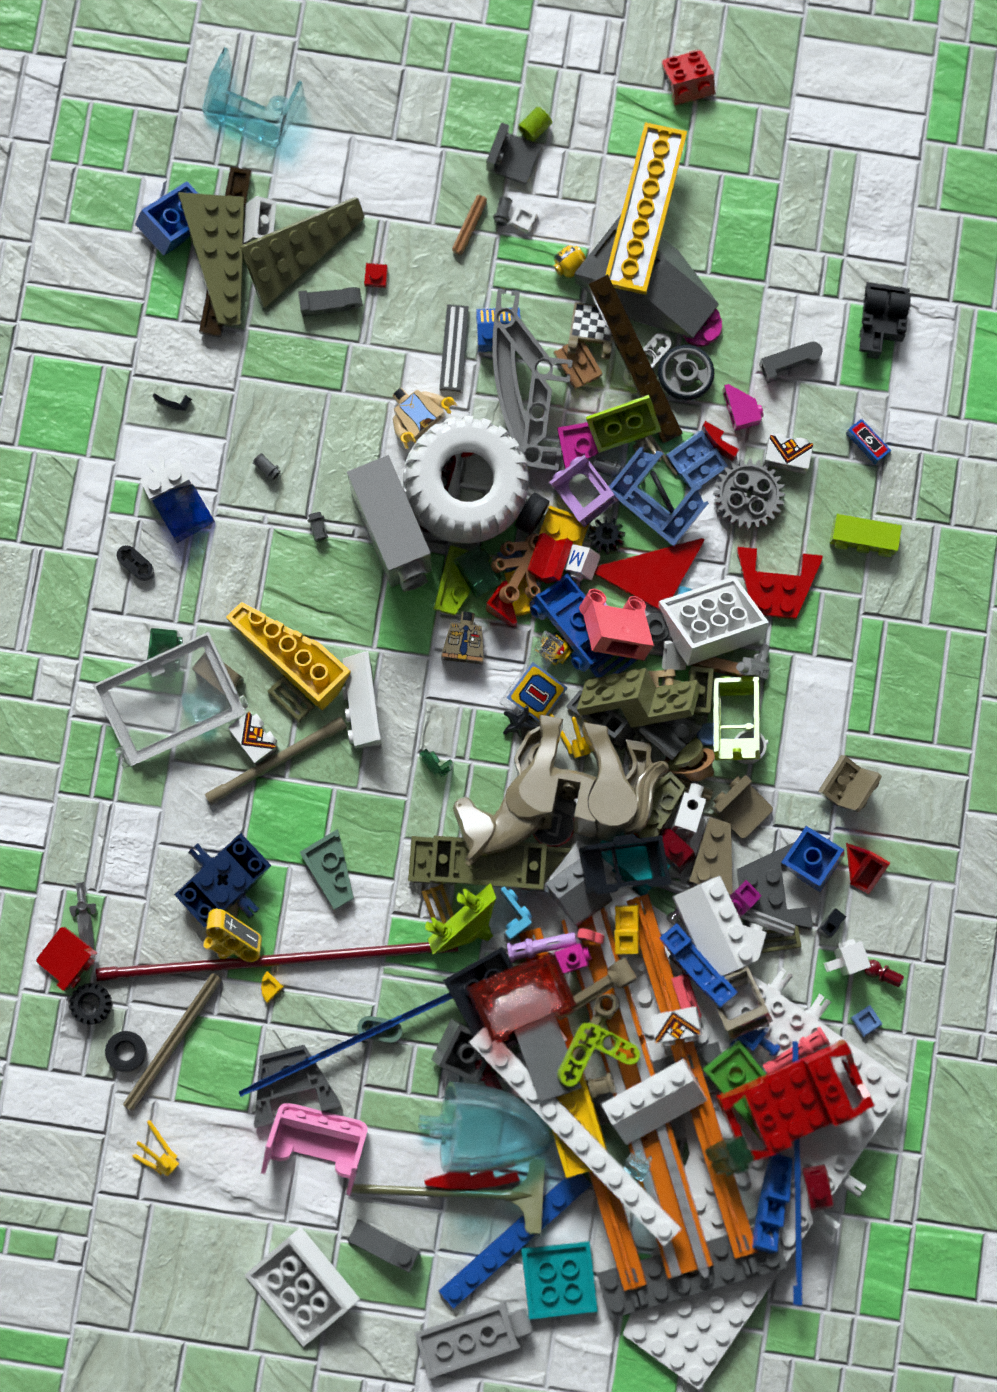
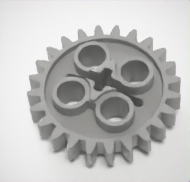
M749 458L747 464L740 459L739 466L732 462L731 470L725 467L723 470L725 475L719 474L718 479L721 482H715L714 485L719 490L713 492V495L719 498L715 499L714 504H721L717 512L724 511L725 514L722 519L730 517V525L736 521L738 522V529H740L742 524L746 525L747 530H749L751 524L754 525L755 529H758L759 522L766 526L768 524L767 519L770 521L775 519L772 513L777 515L780 513L779 508L776 506L782 507L784 504L783 501L779 500L785 496V493L779 492L784 488V484H777L781 477L773 476L776 471L775 469L767 470L768 463L761 467L760 460L754 465L751 458ZM744 477L747 484H738L736 478ZM757 484H766L768 490L765 492L760 491ZM748 490L751 491V498H747L746 492ZM730 498H739L741 504L734 506L730 502ZM754 503L759 504L762 511H753L751 505Z

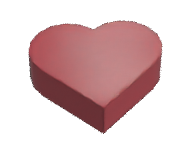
M582 928L578 929L577 933L578 939L603 944L605 936L603 934Z

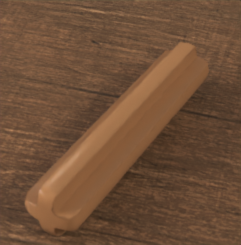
M482 195L476 196L452 247L454 253L458 255L464 253L486 206V197Z

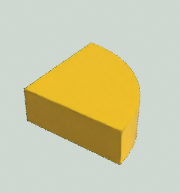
M267 971L262 978L261 992L265 1001L269 1003L284 986Z

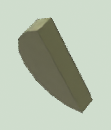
M695 737L673 760L667 763L669 770L679 771V768L688 765L691 768L699 763L704 756V748L701 741Z

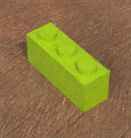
M836 514L833 519L829 544H835V547L839 549L851 547L857 548V552L869 553L873 551L878 552L879 556L891 557V555H895L898 551L902 525Z

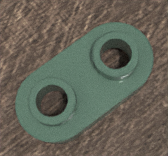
M365 1016L358 1022V1033L361 1034L366 1031L365 1025L367 1023H371L374 1028L391 1019ZM400 1024L393 1026L396 1030L393 1036L388 1035L387 1030L368 1039L389 1043L396 1042L402 1036V1026Z

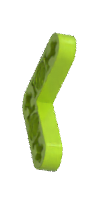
M583 1023L578 1028L557 1073L558 1080L567 1086L577 1084L594 1049L629 1065L635 1064L639 1060L640 1050L636 1045L596 1024ZM592 1028L591 1032L594 1035L593 1037H588L585 1042L590 1044L589 1047L578 1044L579 1040L585 1041L587 1035L584 1033V1030ZM607 1037H611L614 1040V1047L611 1050H606L603 1046V1042ZM580 1047L584 1050L585 1055L582 1060L576 1061L573 1057V1052L576 1048ZM619 1048L624 1050L631 1049V1053L634 1054L633 1057L626 1060L627 1055L619 1052ZM569 1061L573 1064L580 1065L579 1068L573 1067L571 1071V1074L574 1075L573 1080L568 1079L567 1081H565L566 1076L564 1075V1072H569L573 1066L568 1065Z

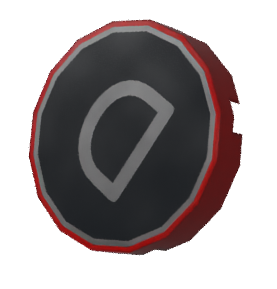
M555 809L551 828L537 830L533 836L540 844H547L548 847H559L572 837L574 818Z

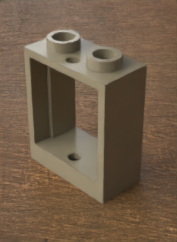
M748 966L735 970L732 974L725 976L734 989L749 983L760 1006L728 1021L723 1008L715 1004L731 1040L773 1022Z

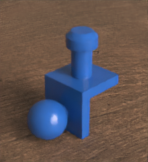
M766 1027L750 1031L737 1037L736 1040L730 1043L731 1046L739 1040L745 1048L748 1046L753 1051L759 1044L770 1052L768 1055L771 1057H775L781 1050L777 1043L774 1045L764 1037L769 1031Z

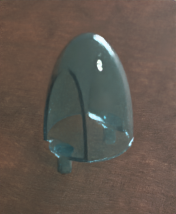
M450 1081L445 1090L441 1114L439 1116L420 1114L418 1119L421 1122H428H418V1129H429L430 1137H440V1161L444 1173H479L518 1166L541 1156L555 1141L552 1128L522 1097L500 1089L471 1083Z

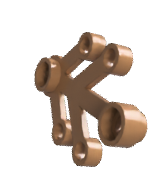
M539 534L528 535L523 542L512 543L507 541L500 547V551L504 556H509L515 551L526 550L523 557L511 559L497 558L491 563L492 570L496 573H500L506 568L517 567L509 584L500 590L499 597L502 602L510 604L519 598L517 587L524 574L528 585L525 589L526 596L529 599H533L540 593V588L537 586L536 581H543L527 571Z

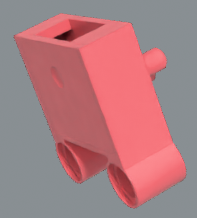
M598 589L589 590L579 606V610L584 615L592 651L645 660L654 646L644 611L646 608L645 602L639 597L631 596L623 608L604 605L606 596L602 591Z

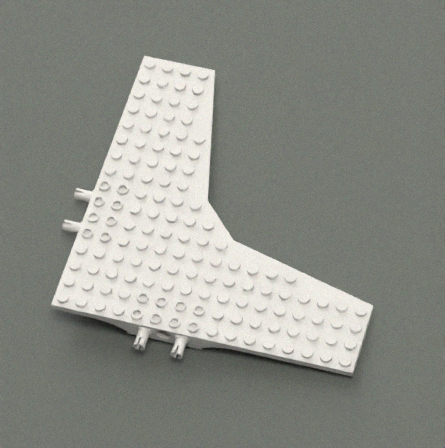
M608 874L606 878L607 884L617 883V881ZM629 888L618 889L615 893H609L613 901L605 906L614 937L616 930L615 906L627 905V900L639 896ZM641 902V905H642V908H643V911H644V915H645L646 913H645L643 904H642V902ZM652 905L661 936L677 923L690 938L685 927ZM639 944L638 954H620L621 959L626 958L637 976V979L629 984L651 1059L655 1061L672 1056L673 1053L671 1046L662 1047L661 1043H655L650 1016L661 1013ZM666 949L667 956L669 957L670 953H669V951ZM669 959L674 977L684 975L682 974L683 970ZM780 969L771 985L769 983L766 985L752 975L773 1022L757 1029L768 1028L769 1031L764 1037L774 1045L777 1043L780 1046L781 1050L775 1057L792 1048V1041L800 1043L801 1037L806 1038L816 1032L819 1026L831 1043L830 1045L835 1044L841 1039L845 1040L820 1022L819 1018L829 1004H831V1001L825 999L820 1006L824 997L819 994L809 1011H804L782 996L783 989L790 979L793 978V975L788 972L782 980L783 975L786 973L785 969ZM689 977L702 1017L700 1018L703 1034L697 1035L698 1040L694 1041L695 1047L698 1048L719 1042L723 1053L729 1048L730 1043L737 1038L730 1039L714 1002ZM749 983L736 988L735 990L738 993L722 1006L728 1021L760 1007ZM850 1042L848 1044L852 1051L854 1062L875 1106L856 1118L836 1127L829 1124L800 1138L801 1240L812 1224L815 1225L816 1223L831 1236L836 1231L828 1224L836 1229L840 1226L839 1222L823 1213L824 1210L810 1212L802 1168L825 1164L832 1195L838 1186L841 1187L842 1185L859 1198L862 1193L854 1186L864 1191L866 1185L849 1174V1170L908 1085L906 1081ZM759 1044L754 1051L746 1046V1050L763 1071L768 1074L762 1064L769 1062L775 1057L768 1055L770 1052ZM824 1045L823 1047H821V1048H819L818 1050L814 1051V1053L817 1052V1051H819V1050H821V1049H824V1048H826V1047H828V1046H827V1045ZM830 1057L852 1109L858 1107L861 1100L848 1079V1075L841 1063V1057ZM717 1090L710 1092V1096L752 1228L755 1226L758 1201L769 1157L753 1161L749 1164L744 1161L732 1137L733 1133L730 1132L728 1123L725 1121L726 1118L721 1112L716 1096L722 1094V1092ZM732 1106L731 1109L741 1126L743 1138L749 1150L761 1151L765 1149L762 1141H760ZM689 1110L683 1114L690 1153L685 1171L706 1241L728 1235ZM794 1141L791 1142L792 1147L777 1153L793 1158L790 1202L785 1204L784 1225L779 1229L778 1235L786 1262L796 1249ZM658 1243L656 1244L652 1257L661 1254L658 1247ZM696 1270L690 1271L689 1273L695 1274ZM781 1270L632 1312L623 1335L700 1390Z

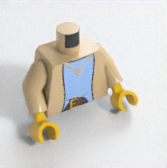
M399 388L392 395L399 403L394 409V432L402 441L404 447L408 449V442L416 443L429 428L444 417L443 409L448 414H451L452 411L449 407L452 405L457 407V403L452 397L445 398L435 393L420 392L419 390H415L412 394L408 395L402 388Z

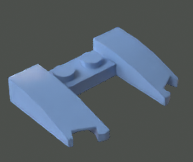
M640 447L609 487L621 503L670 544L675 546L709 503L708 501L703 502L698 491L702 487L697 482L672 514L639 487L664 453L656 451L654 455L643 452L644 447Z

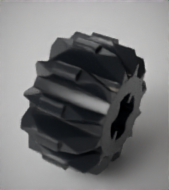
M607 517L603 518V523L596 519V526L589 527L592 533L588 534V539L593 540L590 546L595 547L598 545V553L601 552L602 548L605 549L606 555L610 553V548L617 552V545L622 546L624 543L620 539L625 537V532L620 531L623 525L618 524L615 526V518L611 520V523H608ZM603 532L611 534L609 540H607V537L605 539L602 538Z

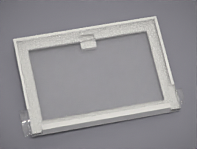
M209 632L93 685L121 744L120 747L115 749V752L124 769L246 714V708L249 707L244 695L239 697Z

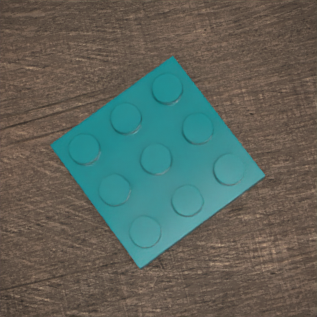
M590 1241L521 1248L529 1319L598 1312Z

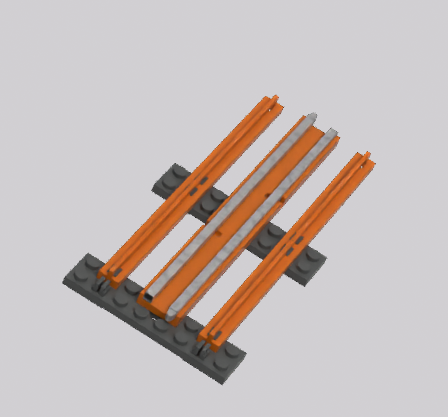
M649 894L627 900V905H639V944L660 1013L681 1010L671 979L674 978L665 946L659 939L661 933ZM641 902H642V904H643V907H644V910H645V913H646L645 915H644V911H643ZM605 907L577 927L565 913V920H561L565 934L575 932L577 944L581 943L584 947H588L592 960H589L590 966L576 970L582 991L608 975V968L621 960L620 954H615V937ZM542 928L528 930L519 934L521 942L528 938L534 941L533 935L535 940L544 939ZM582 928L603 934L605 936L603 944L578 939V929ZM549 952L536 954V957L533 959L526 957L529 971L539 970L554 1010V1008L564 1002ZM627 985L621 989L615 986L604 994L616 995L620 1001V1007L611 1020L607 1019L603 1028L636 1045L640 1050V1058L635 1064L629 1065L600 1052L606 1073H611L613 1076L616 1093L608 1092L592 1098L599 1125L611 1122L602 1106L604 1102L685 1059L707 1098V1101L694 1107L690 1112L728 1235L706 1241L670 1121L629 1143V1150L640 1186L681 1227V1230L665 1246L656 1238L660 1255L640 1260L623 1202L593 1171H589L617 1265L615 1268L596 1273L609 1318L612 1319L787 1268L788 1265L779 1236L777 1252L774 1254L752 1248L754 1227L751 1228L710 1096V1092L719 1089L703 1070L706 1065L722 1053L719 1042L696 1048L694 1041L685 1042L684 1038L675 1040V1045H670L673 1053L672 1056L652 1061L630 986ZM597 998L586 1004L591 1020L595 1014L593 1009ZM605 998L603 1000V1008L610 1011L613 1003L611 999ZM567 1016L562 1020L557 1019L560 1030L568 1039L565 1042L568 1050L574 1036ZM611 1037L605 1038L603 1042L606 1050H611L614 1047V1040ZM619 1048L618 1050L627 1055L626 1060L634 1055L631 1053V1049L624 1050ZM696 1270L695 1274L689 1273L690 1271Z

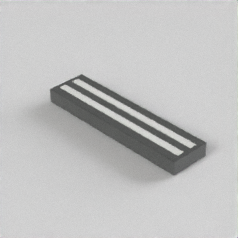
M447 304L439 390L461 392L469 306Z

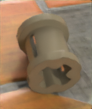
M607 1073L604 1077L588 1079L592 1098L608 1092L616 1093L611 1073Z

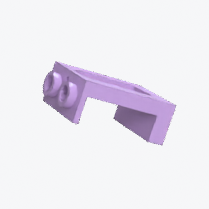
M585 455L572 460L568 468L564 471H558L549 482L584 527L619 500ZM578 474L586 475L601 494L584 508L569 488L570 480Z

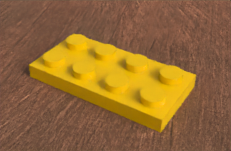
M582 1075L579 1080L581 1089L557 1096L556 1098L607 1150L585 1075ZM552 1129L566 1178L592 1171Z

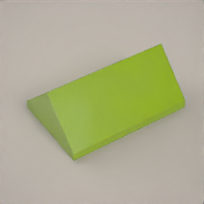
M649 395L586 417L599 453L661 432Z

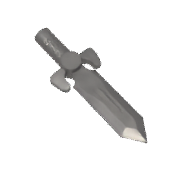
M85 882L76 883L78 903L76 906H70L69 910L73 917L76 916V910H79V915L77 916L79 938L94 949L91 914H95L96 904L87 903ZM88 908H90L91 914H88V912H87V909H88Z

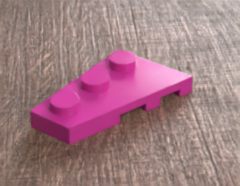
M587 422L557 428L565 469L577 457L585 455L589 459L599 453Z

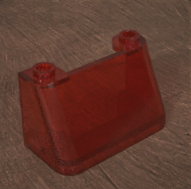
M551 952L534 957L466 988L490 1041H495L496 1044L508 1040V1035L515 1029L551 1013H559V1016L565 1015L572 1011L571 1007L576 1005L555 953Z

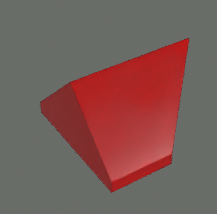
M506 580L500 584L486 603V612L513 628L517 627L513 603H504L499 597L501 588L508 585Z
M846 843L850 875L849 884L869 895L890 865V862L869 850Z

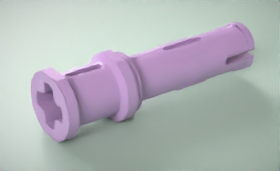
M575 932L534 941L528 938L520 943H507L510 961L514 963L517 959L526 957L533 959L539 953L576 945L577 939ZM559 941H560V943L548 945V944H550V943H554V942H559Z

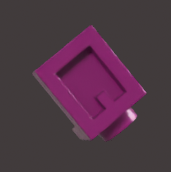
M747 880L730 895L739 918L762 896Z

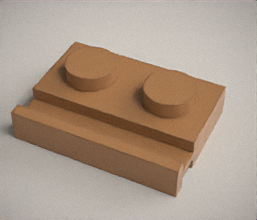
M577 341L576 354L567 353L568 344L559 350H555L553 353L556 358L572 360L571 369L568 368V364H560L565 375L570 374V383L574 390L594 381L603 374L584 341Z

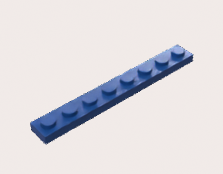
M582 1174L568 1178L565 1176L543 1196L541 1230L591 1186ZM524 1214L438 1290L453 1309L536 1235L527 1233Z

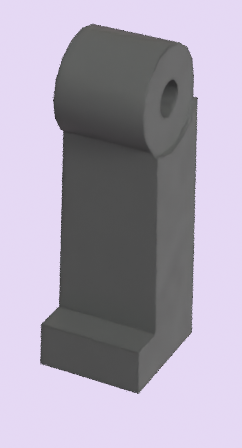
M357 287L316 292L298 291L302 317L348 311L362 306L361 291Z
M813 341L761 358L759 365L766 383L775 381L777 373L805 363H817L822 356L823 349L818 342Z

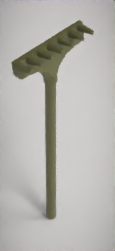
M533 1159L529 1163L526 1179L519 1186L511 1190L354 1184L351 1193L510 1201L519 1206L524 1213L527 1233L541 1236L545 1159Z

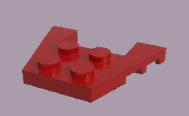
M737 547L736 552L739 557L746 592L762 614L768 617L796 619L821 564L823 555L803 553L800 576L756 571L757 548Z

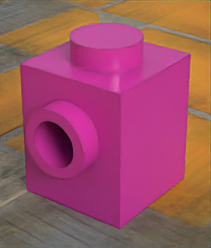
M581 943L554 952L561 974L564 975L590 966L589 960H592L588 947H584Z

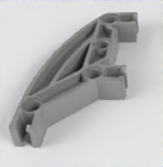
M498 289L493 326V366L503 417L511 438L516 439L525 458L526 453L531 449L536 450L539 454V458L535 462H529L526 459L527 466L558 470L559 462L555 461L554 466L541 463L543 451L556 452V456L560 457L561 448L538 446L537 444L546 437L552 389L546 380L570 383V374H567L565 378L553 375L552 372L554 364H568V368L571 369L572 360L549 357L518 317L520 291H512L511 295L515 296L513 308L509 309L501 307L502 294H506V290ZM507 312L511 314L512 320L509 324H502L499 321L502 313ZM515 352H518L532 371L527 411L524 410L519 391ZM547 362L550 366V371L547 374H540L537 370L539 363ZM541 406L544 409V416L538 419L534 418L531 412L533 407Z

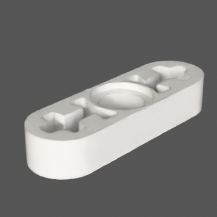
M664 333L656 334L643 348L645 354L653 358L652 369L670 349L671 340ZM664 340L665 348L661 346L655 353L653 350L657 346V341L661 342ZM626 368L623 374V381L627 386L635 387L633 381L629 380V373Z

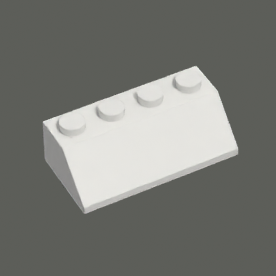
M366 651L343 658V664L351 671L346 680V686L342 687L344 700H348L349 708L345 709L347 722L351 721L352 730H348L349 743H354L355 749L382 745L369 652Z
M721 876L709 879L672 897L694 946L721 976L758 960Z
M682 1059L604 1102L602 1106L612 1125L627 1145L707 1101V1098L685 1059Z

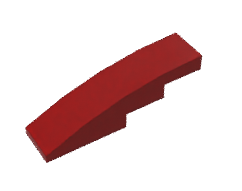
M467 1166L425 1179L424 1183L426 1186L448 1189H477L500 1186L520 1181L517 1171L495 1177L493 1169L470 1175Z

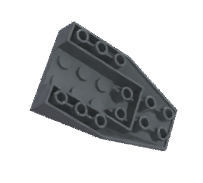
M621 215L575 272V283L589 293L590 290L587 284L606 275ZM662 236L647 294L615 288L629 320L692 339L719 306V303L682 254Z

